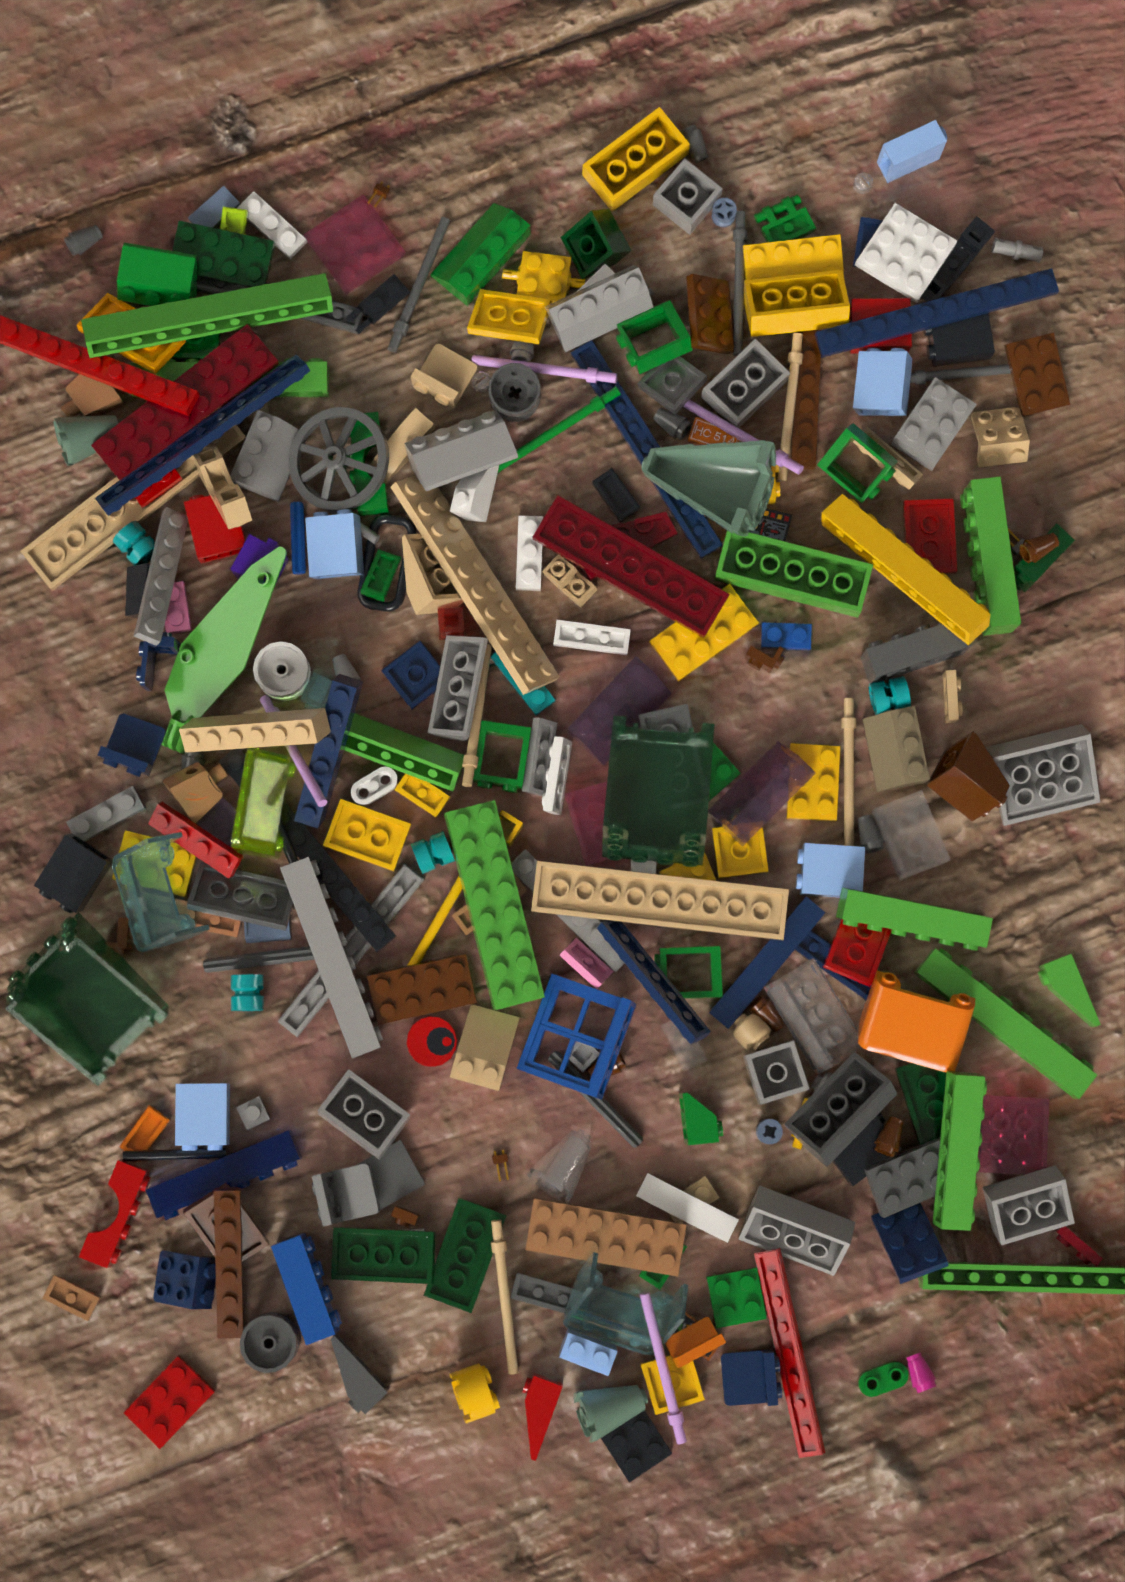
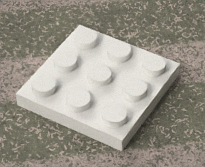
M895 203L857 259L855 266L905 297L911 298L913 302L918 303L955 247L957 240Z

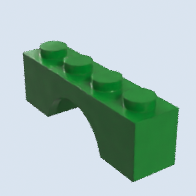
M378 412L364 413L381 428ZM357 420L349 436L351 437V445L373 435L362 422ZM377 444L351 454V459L365 463L369 451ZM356 468L349 471L350 478L359 494L372 478L367 472ZM382 483L371 499L353 510L358 509L360 517L389 514L386 485Z

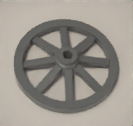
M347 407L329 408L307 420L297 432L289 455L290 475L300 495L314 506L334 512L357 508L371 499L381 487L389 465L388 443L379 425L366 414ZM335 418H348L335 445L327 421ZM357 420L362 422L371 431L373 436L344 448ZM318 426L327 447L325 450L305 444L307 438ZM377 444V467L351 459V454ZM302 452L323 458L322 461L303 474L301 473L300 459ZM337 454L336 459L333 460V456ZM348 466L373 474L369 484L359 494L346 471ZM327 468L320 499L309 490L305 483ZM336 471L351 496L350 499L329 501Z

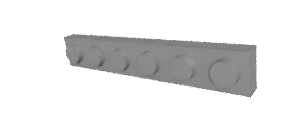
M168 507L162 511L134 632V637L156 646L161 642L188 522L187 515Z
M525 849L511 865L514 874L533 892L537 860ZM557 915L615 973L625 964L598 931L597 927L601 923L598 919Z

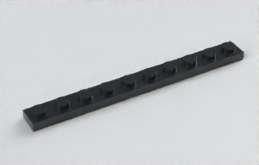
M241 749L231 750L218 761L270 824L267 813L274 810L277 811L297 857L300 860L309 857L310 861L316 860L320 874L316 876L320 885L325 884L330 897L377 953L397 937L304 824L294 821V812Z

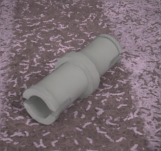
M995 237L991 252L1012 256L1014 260L1022 258L1039 263L1043 255V247L1023 244L1021 240L1014 242Z

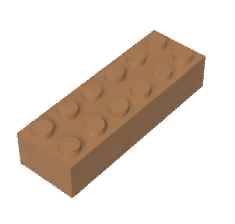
M534 1198L525 1250L678 1277L687 1223Z

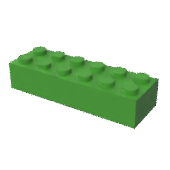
M1001 476L970 480L966 488H964L963 494H960L961 508L965 509L966 512L963 526L965 533H969L970 542H967L968 557H972L973 566L970 567L971 580L976 583V590L973 592L974 601L978 604H983L991 614L989 627L982 633L983 636L1012 633L1021 624Z
M727 530L714 580L858 618L862 611L873 564L750 532L748 536L743 537L730 533Z

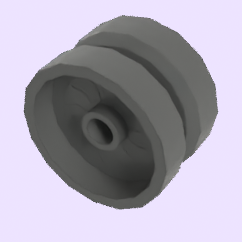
M277 1312L264 1313L254 1318L245 1327L240 1339V1351L245 1362L254 1370L263 1373L277 1372L286 1367L297 1355L300 1346V1334L295 1323L286 1315ZM270 1338L274 1341L272 1348L268 1347L269 1343H265L266 1339Z

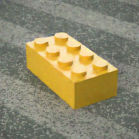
M658 107L585 162L582 166V176L613 212L685 158L689 153L690 143L663 110Z
M842 270L744 280V305L751 337L828 329L849 323L850 303Z

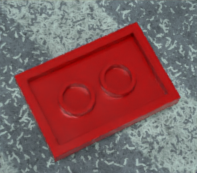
M954 499L904 500L905 543H908L918 556L928 559L933 568L939 573H957Z
M841 919L823 968L870 987L892 929L883 927L882 932L867 929L868 924L858 923V927L844 925L843 919Z
M178 1355L130 1405L124 1414L161 1449L210 1398L215 1390Z

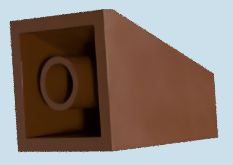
M974 731L944 751L927 783L929 788L972 822L981 816H987L993 808H1000L1007 800L1006 793L1010 787L1008 781Z

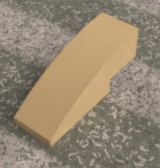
M416 408L387 441L389 465L383 481L385 485L409 461L404 443L412 441L416 437L431 434L435 429L434 423ZM378 454L371 462V466L377 467Z

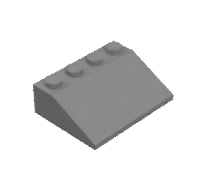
M1082 724L985 747L1010 785L1006 793L1007 800L999 808L1004 826L1100 803L1091 734Z

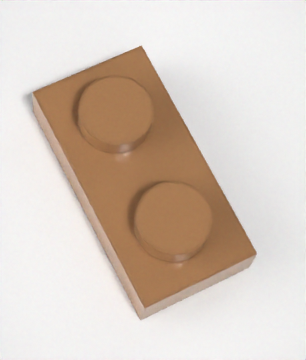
M55 1274L42 1299L86 1321H90L101 1297Z

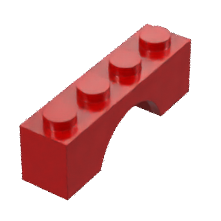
M122 1159L117 1160L108 1185L117 1195L119 1201L118 1215L107 1229L88 1233L79 1258L104 1268L112 1267V1264L118 1263L122 1250L119 1249L122 1239L126 1240L132 1228L131 1225H128L132 1215H137L141 1206V1201H138L141 1192H146L150 1184L151 1177H148L150 1170Z

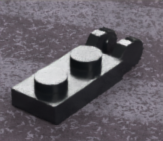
M393 274L360 302L357 308L345 319L350 323L360 313H363L368 319L359 324L355 330L358 334H361L371 324L377 323L410 294V291Z

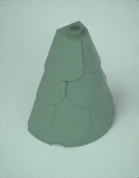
M765 440L737 443L723 442L698 446L686 444L651 448L648 457H645L642 462V472L645 477L675 499L683 500L697 512L706 515L730 533L745 537L749 534L748 530L754 531L767 508L775 479L772 476L771 466H776V449L774 442Z

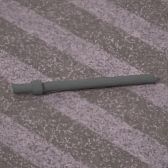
M745 211L736 212L735 230H733V242H735L734 356H738L743 351L744 259L742 246L747 242L748 231L745 230Z
M441 217L401 317L399 321L395 322L392 330L394 334L387 348L391 352H397L403 336H406L410 327L408 323L450 223V220L446 217Z
M1009 364L925 372L923 369L914 370V373H911L910 383L922 385L926 384L927 381H933L935 377L939 380L1011 374Z

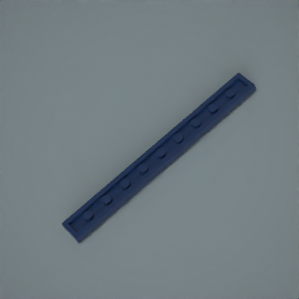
M1051 268L817 331L815 337L821 358L1053 296L1058 294L1059 289L1053 269Z
M592 340L571 352L573 360L580 369L591 367L598 368L602 372L613 373ZM618 380L616 383L588 382L596 396L598 395L599 397L615 386L619 390L621 395L605 404V410L642 466V462L645 457H648L650 449L660 448L620 383ZM652 482L700 559L722 547L721 541L704 515L697 512L683 500L675 499Z
M297 354L186 432L156 456L95 497V500L108 516L120 510L128 501L141 495L145 489L159 482L163 476L173 469L180 467L188 458L201 452L209 443L222 437L230 428L240 424L244 418L254 411L261 409L265 403L275 396L282 394L290 385L300 381L304 375L310 372L309 367Z

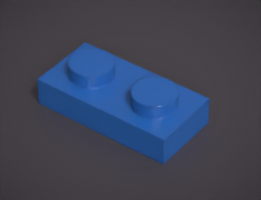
M762 622L761 649H779L781 646L789 650H811L812 624Z

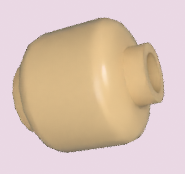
M754 1013L748 1016L743 1014L734 1023L736 1028L734 1029L733 1036L748 1051H759L771 1040L769 1036L771 1028Z

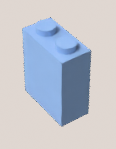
M934 120L884 143L877 164L887 183L939 160L947 142L946 131L942 126L939 127L937 121Z
M868 348L867 351H859L853 409L859 416H907L913 359L906 350L892 348L891 351H882L878 348Z
M350 509L338 510L336 515H328V512H315L313 517L305 518L309 577L326 579L364 575L359 515L352 513Z
M804 843L802 849H798L797 864H801V874L796 875V889H800V895L840 898L842 887L863 891L865 847Z
M230 1083L176 1084L175 1146H182V1151L197 1150V1145H208L207 1150H223V1145H230Z
M570 1327L567 1328L559 1350V1358L609 1376L617 1354L615 1344Z

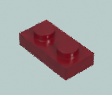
M1066 1226L1054 1229L1059 1234L1056 1239L1066 1248L1072 1245L1078 1251L1076 1256L1086 1265L1091 1262L1097 1267L1103 1260L1101 1256Z

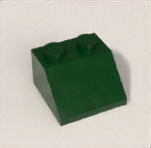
M610 209L591 210L560 237L582 279L594 275L604 264L608 267L615 265L632 251Z

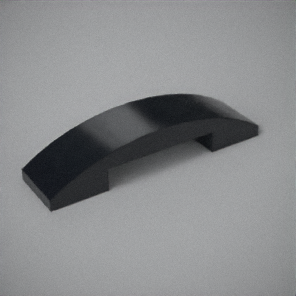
M976 216L957 240L955 247L921 299L925 302L940 299L971 264L996 231Z

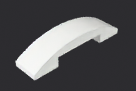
M647 1173L636 1195L646 1202L727 1243L739 1220Z

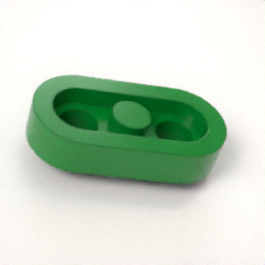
M898 1361L879 1365L860 1374L858 1377V1388L868 1397L887 1393L907 1383L908 1370ZM893 1371L900 1372L899 1379H892L891 1374ZM871 1379L876 1381L874 1388H868L867 1382Z

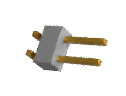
M1008 528V532L1018 541L1015 546L1010 541V545L1013 547L1011 551L1015 555L1018 553L1021 555L1019 547L1023 544L1024 539L1019 540Z

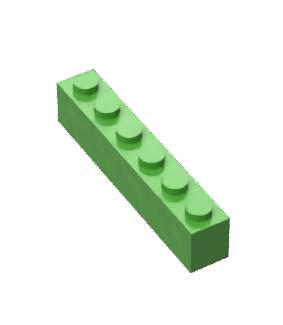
M354 713L345 751L454 791L464 769L462 766L463 754Z
M843 887L836 913L837 918L843 919L844 925L858 927V923L868 924L867 929L882 932L884 927L892 929L891 934L906 937V933L909 932L916 934V939L930 941L931 937L939 938L940 944L954 946V942L963 943V948L978 951V946L987 948L993 918Z
M946 1072L932 1223L940 1229L971 1231V1224L975 1220L973 1208L974 1198L977 1195V1184L975 1181L976 1172L979 1171L980 1167L978 1149L982 1143L981 1121H983L985 1115L983 1096L987 1091L985 1076L977 1073Z

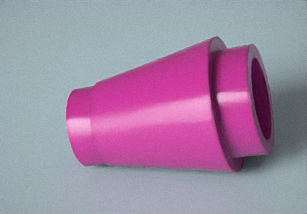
M921 1352L906 1358L912 1387L916 1388L917 1393L937 1386L935 1383L936 1377L922 1357Z

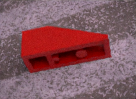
M536 1373L533 1374L532 1379L527 1377L522 1390L523 1393H526L525 1408L531 1460L536 1461L563 1387V1383Z

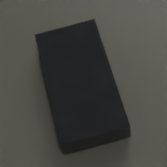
M612 468L592 481V485L620 523L640 510L639 504Z

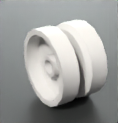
M281 641L270 643L260 650L253 666L256 682L263 692L274 700L289 701L296 699L310 685L312 675L310 664L302 651L292 643ZM286 668V672L284 674L278 673L279 670L283 671V669Z

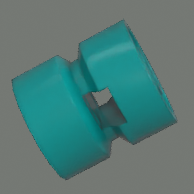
M138 521L127 524L113 539V543L121 552H127V559L134 566L146 564L151 560L155 541L151 536L146 537V530Z
M904 676L892 678L888 683H885L883 680L869 683V696L875 715L890 711L891 708L896 710L911 707L910 692Z
M443 831L431 835L429 841L421 839L411 843L422 874L434 870L437 864L444 866L455 861Z
M231 975V990L235 992L231 997V1011H264V996L260 994V991L264 989V975Z

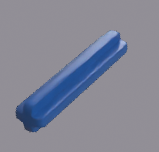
M292 502L290 504L292 572L296 575H302L306 573L304 505L302 502Z

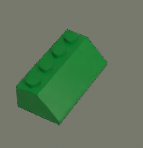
M493 203L430 274L431 277L468 307L479 294L480 289H483L531 235L530 224L513 210Z

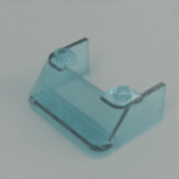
M182 832L147 838L115 855L113 858V872L126 916L129 918V927L134 944L140 952L151 951L187 940L210 930L209 924L196 927L194 920L188 914L179 915L167 875L166 867L170 866L174 859V850L170 843L183 837Z
M593 1252L576 1277L564 1312V1326L570 1330L644 1355H653L654 1351L641 1299L603 1286V1275L596 1269L598 1253ZM683 1283L674 1296L668 1295L665 1292H656L650 1295L663 1345L685 1320L687 1284Z

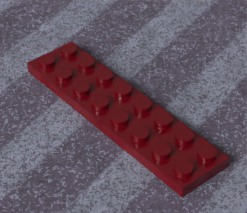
M247 324L173 381L197 390L200 394L189 416L147 401L91 446L119 480H122L244 392L276 367L279 362Z
M558 495L532 537L533 540L702 638H705L730 595Z

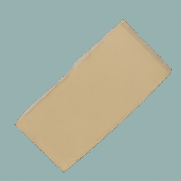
M559 554L542 571L555 586L579 607H582L597 591L594 584L581 575L576 567Z

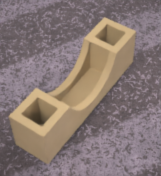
M217 446L208 447L194 454L193 457L200 478L228 529L240 527L252 521L246 498L238 483L234 485Z

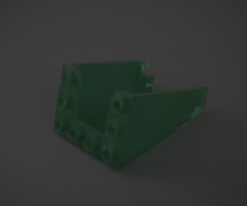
M613 716L603 820L602 857H607L613 861L632 859L638 863L655 861L662 865L679 863L687 867L703 865L715 724L702 723L701 732L695 733L694 728H689L688 733L638 729V723H633V727L626 726V716Z
M78 912L74 917L69 916L60 926L62 929L56 935L51 934L44 941V947L39 953L35 951L28 957L25 962L27 965L21 971L17 969L11 974L8 979L9 985L5 997V1009L99 1086L107 1078L104 1072L109 1066L113 1067L120 1054L148 1026L152 1028L155 1020L160 1024L169 1015V1007Z

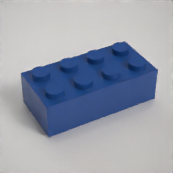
M302 1233L272 1245L271 1248L305 1344L309 1345L335 1335L340 1330L339 1326L342 1324L338 1310H333L330 1302L333 1300V1295L329 1285L324 1286L321 1278L325 1274L320 1260L315 1261L313 1251H316L312 1237H307L306 1233Z

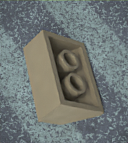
M915 706L891 710L862 719L877 792L924 784L930 780Z

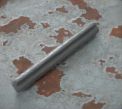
M310 946L204 959L203 968L205 972L210 973L315 959Z
M554 1051L548 1057V1061L559 1071L564 1057L558 1051ZM568 1062L565 1073L586 1080ZM579 1092L632 1147L636 1148L643 1141V1137L604 1098L600 1100Z

